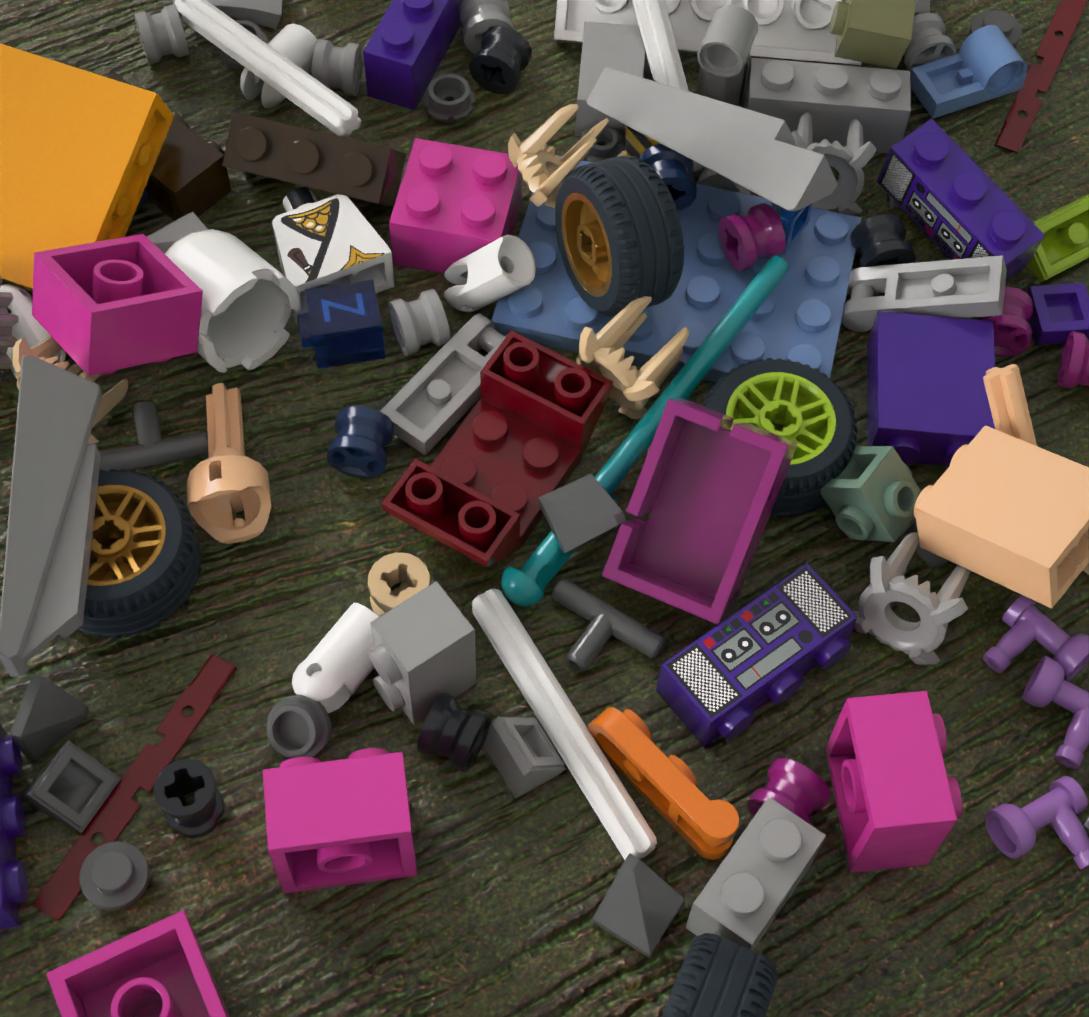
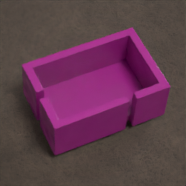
M668 399L626 512L635 516L650 513L647 522L637 518L621 523L602 576L710 622L720 624L732 613L798 443L747 423L734 424L732 430H730L734 418L686 399Z

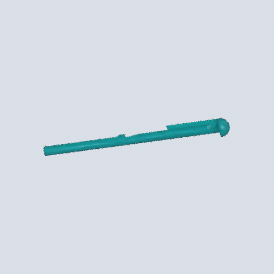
M774 255L768 260L596 474V480L614 501L617 496L612 492L652 443L668 399L689 400L692 391L790 270L788 263L783 258ZM551 530L520 570L506 567L501 578V587L505 597L511 603L523 607L532 606L540 602L544 598L543 590L575 550L564 554Z

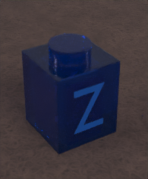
M373 279L305 289L308 313L297 314L302 347H314L318 369L385 359L382 322Z

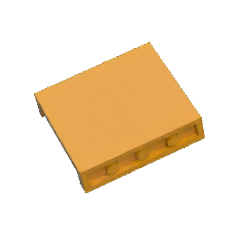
M0 43V276L2 277V282L17 285L33 292L34 252L125 237L175 116L157 93Z

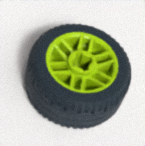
M767 358L765 361L758 359L756 362L750 361L747 365L741 364L738 368L731 369L730 372L724 374L716 382L703 403V406L734 418L730 430H732L734 424L747 423L798 443L770 513V518L800 516L805 512L813 511L826 501L820 494V488L830 482L831 477L835 479L845 470L853 456L858 433L856 416L851 402L847 399L845 392L841 390L839 385L835 384L832 378H828L825 373H820L818 369H813L808 364L803 365L799 361L792 362L790 359L782 360L781 358L776 360Z

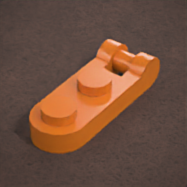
M608 707L588 724V730L607 760L700 856L715 860L724 857L728 853L739 824L737 810L727 801L720 799L710 801L696 787L697 780L691 769L679 757L675 755L667 757L651 741L652 737L647 725L635 712L630 709H625L621 712L614 707Z

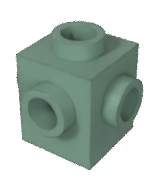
M856 446L845 470L837 478L833 479L831 477L830 482L820 488V494L835 515L838 527L851 540L895 542L899 536L906 532L910 526V521L914 518V506L921 493V490L912 478L910 469L902 462L893 446Z

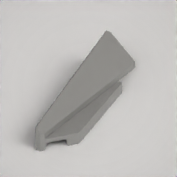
M608 67L604 68L587 98L588 106L788 211L800 210L833 194L838 185L825 155L797 147L789 127L783 119Z
M23 355L21 361L0 612V660L10 677L22 676L28 671L27 660L57 635L66 639L83 625L101 462L97 445L87 444L101 401L102 391L99 384L31 355Z

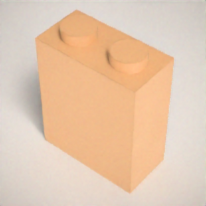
M985 425L969 445L964 444L956 451L951 460L950 467L934 485L925 487L918 496L914 506V517L917 523L920 548L1052 609L1089 563V467Z

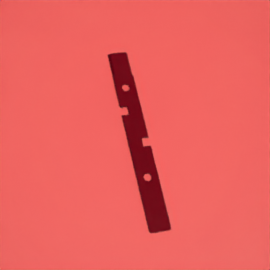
M1088 0L1060 1L1035 55L1043 58L1041 65L1032 62L1024 85L1013 102L994 146H999L1019 154L1043 101L1035 98L1037 91L1047 93ZM1057 31L1061 32L1063 37H1057L1054 33ZM1024 111L1027 113V116L1021 117L1018 115V112Z
M214 654L209 657L190 686L184 690L156 729L157 732L164 735L162 741L157 747L148 742L36 897L33 902L34 907L56 920H60L82 890L79 875L86 857L97 847L117 840L141 805L132 799L140 787L148 792L152 790L158 774L166 765L172 762L237 669L234 665ZM187 706H191L194 709V713L189 717L182 714V710ZM96 833H101L104 836L100 844L92 843V836Z

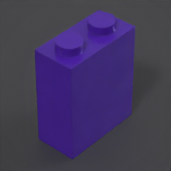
M878 311L867 344V446H893L902 462L906 465L923 463L945 465L949 468L956 451L964 444L969 445L985 425L995 429L983 381L986 371L995 367L993 321Z

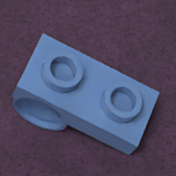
M987 25L970 34L962 43L959 53L911 68L910 86L929 115L934 119L1021 90L1027 76V64L998 26Z

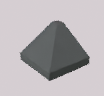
M592 474L537 499L564 554L617 530L621 523L627 522L623 511Z
M34 675L33 679H30L10 733L26 759L37 761L85 719L88 707L45 677Z
M67 740L28 784L19 798L80 834L87 827L121 778Z
M629 853L593 916L592 922L650 958L685 899L644 862Z

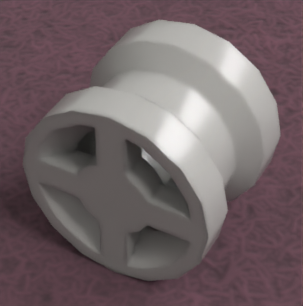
M462 0L459 6V16L464 27L463 38L467 49L475 54L478 50H481V42L489 29L504 26L514 30L510 20V7L507 0Z
M175 4L164 6L161 13L153 15L145 11L134 13L148 65L158 63L162 56L174 54L177 57L189 55L184 30Z
M928 12L914 16L912 39L903 55L905 56L904 62L908 71H911V68L957 54L952 39L945 36L947 32L946 27L939 15Z
M318 39L313 52L311 76L329 89H340L344 95L357 96L363 72L362 45L348 43L345 47H337L330 40Z
M434 289L421 292L418 299L410 302L402 299L389 302L392 326L399 346L406 357L418 353L423 345L433 343L437 346H442L451 339L449 324L442 302Z

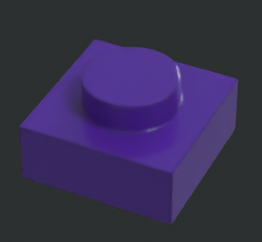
M1085 283L1029 287L1027 294L1032 298L1033 315L1030 318V323L1037 345L1065 343L1071 331L1084 333L1089 340V296Z

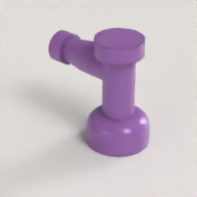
M1021 595L1002 618L1011 628L1003 635L996 647H991L983 655V660L992 670L1001 674L1011 664L1010 661L1021 654L1036 640L1054 655L1053 659L1063 666L1064 680L1069 682L1089 662V635L1078 633L1071 637L1034 607L1037 603L1036 601Z
M1045 655L1031 674L1022 693L1021 700L1038 708L1045 707L1052 701L1074 713L1067 728L1064 743L1059 746L1054 759L1059 764L1076 770L1079 769L1084 758L1083 752L1089 745V692L1064 680L1063 666Z
M1062 776L1052 782L1050 792L1022 808L1005 803L993 808L985 815V825L990 838L996 847L1011 859H1017L1028 853L1035 845L1036 831L1051 824L1060 840L1075 855L1073 859L1080 870L1089 865V837L1077 817L1078 814L1087 809V797L1081 786L1069 776Z

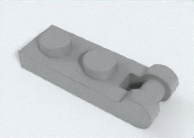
M1003 255L855 268L850 272L847 293L851 299L844 305L842 323L846 328L855 332L869 331L873 328L878 311L949 318L1003 315L1007 272ZM880 293H885V296H878V295H879Z
M480 313L474 315L380 410L394 423V435L426 456L481 398L480 371L506 338V336L495 330V323ZM484 349L488 354L484 357L476 351Z

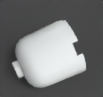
M214 229L203 230L186 235L168 249L165 255L203 290L197 352L217 371L225 373L227 371L226 368L241 364L247 370L255 369L272 358L287 342L290 334L284 327L290 318L291 310L294 309L298 312L300 309L297 288L237 237Z

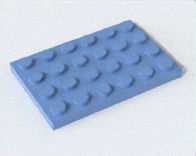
M582 160L577 165V167L587 165L593 162ZM696 184V199L690 206L677 211L684 241V265L679 283L671 297L658 305L647 307L643 310L642 313L645 312L647 318L622 347L625 349L624 359L633 356L634 360L631 365L642 367L682 328L687 327L689 336L683 346L682 356L676 367L671 371L673 374H678L769 260L761 257L756 260L753 267L744 271H738L732 267L722 250L719 240V221L721 218L731 214H737L740 217L747 215L752 206L760 203H767L772 207L771 201L759 196ZM530 200L518 238L526 243L533 254L536 265L535 278L529 285L499 299L491 321L495 323V330L504 336L508 335L512 330L540 345L579 353L580 335L584 327L593 329L596 334L615 316H605L599 313L580 297L568 276L562 260L556 234L555 210L546 206L545 203L537 207ZM812 207L808 224L788 251L781 256L788 263L790 270L702 380L716 383L724 374L730 372L733 368H738L741 364L747 365L748 362H756L758 359L765 361L767 358H772L773 360L777 358L782 360L790 359L792 362L799 361L801 362L800 364H808L811 368L818 369L820 373H825L830 378L856 249L852 246L850 236L855 227L861 223L862 217Z

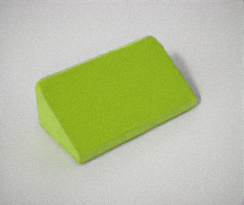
M1089 194L1033 222L1045 237L1027 264V267L1040 282L1089 258Z

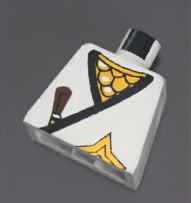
M300 187L290 191L284 197L283 206L286 212L275 216L272 220V227L282 273L298 291L300 309L298 312L292 309L296 322L323 313L321 299L345 305L356 301V293H361L362 298L395 287L390 248L348 196L337 194L317 201L310 188ZM328 306L329 310L336 308V307Z

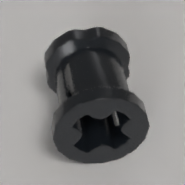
M188 758L176 760L166 765L158 774L154 784V796L164 812V817L170 829L190 839L203 837L213 832L224 814V801L219 790L216 788V781L210 768L201 761ZM195 792V803L185 806L184 796Z

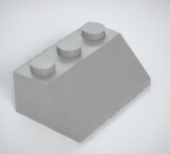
M749 57L744 86L743 108L785 120L791 133L795 130L797 132L800 117L808 112L812 116L813 143H820L823 139H827L832 144L836 140L843 147L847 144L849 123L852 119H857L863 126L864 144L871 141L877 149L876 153H889L890 148L903 139L910 116V71Z

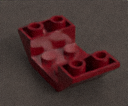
M512 330L480 371L481 398L433 463L429 466L415 458L381 503L383 511L486 567L515 553L523 546L544 515L537 499L563 487L579 465L613 388V381Z

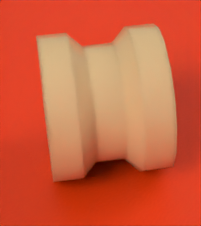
M398 552L385 555L375 562L368 575V590L371 595L370 604L372 611L380 617L428 587L431 580L427 566L414 555ZM401 582L399 588L391 591L390 587Z

